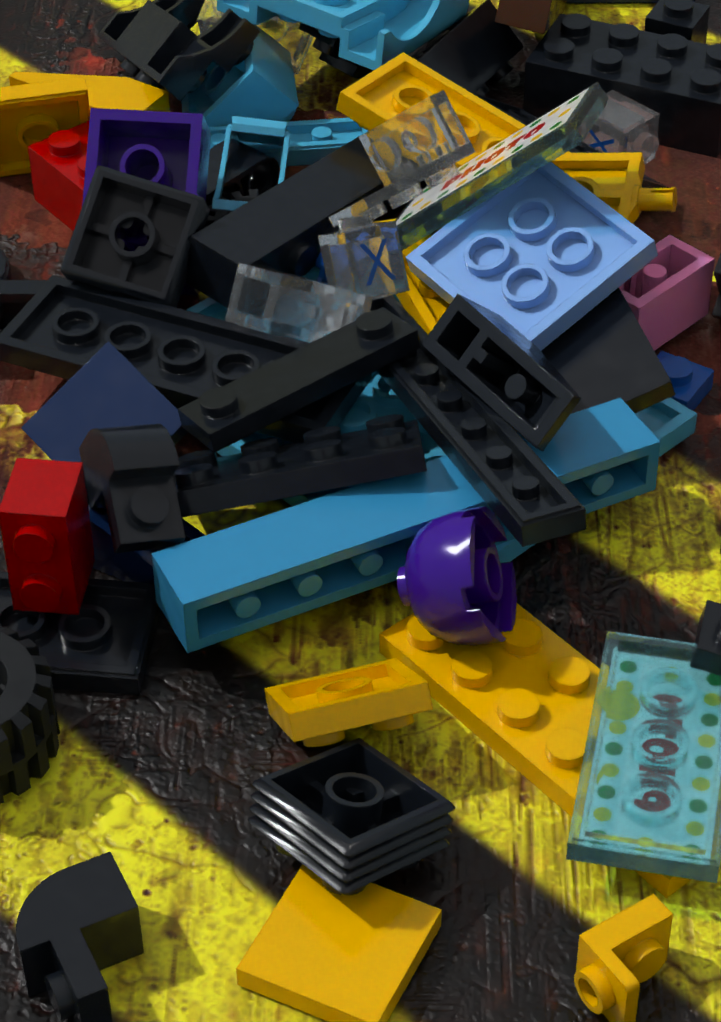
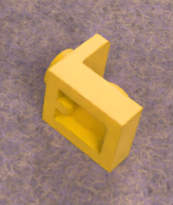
M654 893L579 935L576 972L574 974L576 990L590 1011L598 1015L602 1013L609 1022H636L640 991L639 983L654 976L667 961L673 914Z

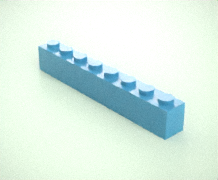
M621 397L570 414L544 451L536 449L518 433L585 507L586 514L653 491L656 488L661 441ZM446 455L425 462L427 468L425 472L358 484L151 553L156 602L185 651L190 653L396 581L398 570L400 567L405 566L408 549L418 530L433 519L458 510L486 506L490 510L491 508ZM499 519L507 541L516 539ZM507 541L495 542V545H499Z

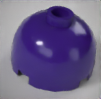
M486 506L458 510L442 515L418 530L408 549L405 566L400 567L397 573L398 593L404 606L412 607L419 623L431 635L455 645L477 646L503 642L506 638L501 632L512 631L515 624L517 596L513 561L500 563L495 542L507 541V538L496 514Z

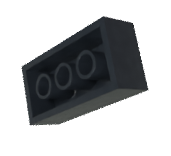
M560 14L525 62L523 110L538 118L589 88L564 124L587 128L588 124L591 130L717 158L721 151V44L709 45L694 42L678 34L661 35L639 30L630 24L613 25L594 21L583 14Z

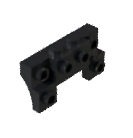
M148 0L143 7L130 11L115 12L97 36L125 58L119 66L137 81L163 90L165 89L176 99L182 101L187 93L194 92L203 83L207 75V68L212 62L226 72H229L234 65L243 62L252 51L253 41L260 31L247 19L240 18L231 9H228L212 27L197 36L190 28L201 17L202 6L207 0H154L153 2Z

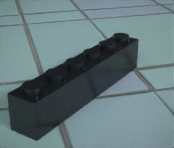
M367 131L193 234L190 238L191 246L189 249L186 283L239 315L258 302L267 300L275 291L297 277L306 275L311 268L315 267L318 255L328 243L335 239L343 243L352 233H357L360 236L365 235L366 223L388 220L402 210H406L421 190L444 176L414 157L404 154L398 147L372 131Z

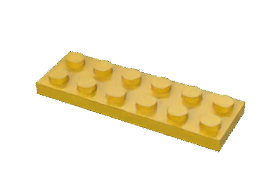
M518 603L516 605L514 627L512 631L501 632L506 640L500 643L477 646L449 643L431 635L419 623L414 613L379 633V652L388 660L398 659L428 681L430 696L582 825L601 719L613 725H626L635 721L640 711L636 701L626 695L611 694L606 696L609 675ZM609 770L604 771L598 776L596 780L597 791ZM721 777L709 867L721 859ZM625 862L665 898H668L699 875V873Z

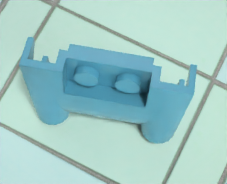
M217 0L218 11L225 13L228 9H231L240 18H245L254 25L278 16V18L286 22H301L314 27L325 37L340 38L338 57L371 70L379 68L402 52L409 55L459 22L467 14L469 8V0Z

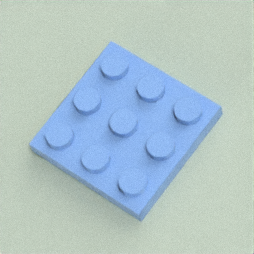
M537 151L405 258L410 271L447 303L451 304L457 294L466 297L502 316L542 351L658 256L654 239Z

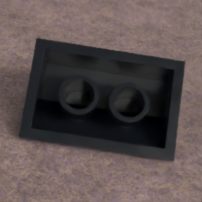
M485 0L468 12L459 22L422 45L411 57L467 91L485 96L490 91L485 83L488 82L491 86L507 75L514 68L509 60L524 46L509 25L495 22L497 9L490 0Z

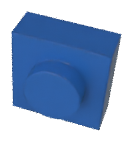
M660 351L657 357L669 376L675 395L671 398L694 411L712 389L714 370L691 362L684 357Z

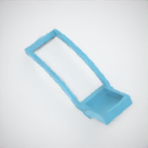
M237 115L232 116V124H228V127H226L212 209L234 211L247 203V201L221 199L231 134L233 139L238 141L283 146L278 184L285 181L290 134L286 127L289 122Z

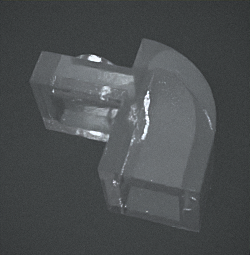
M238 263L225 321L267 334L300 339L311 343L356 321L361 314L370 311L373 296L306 277Z

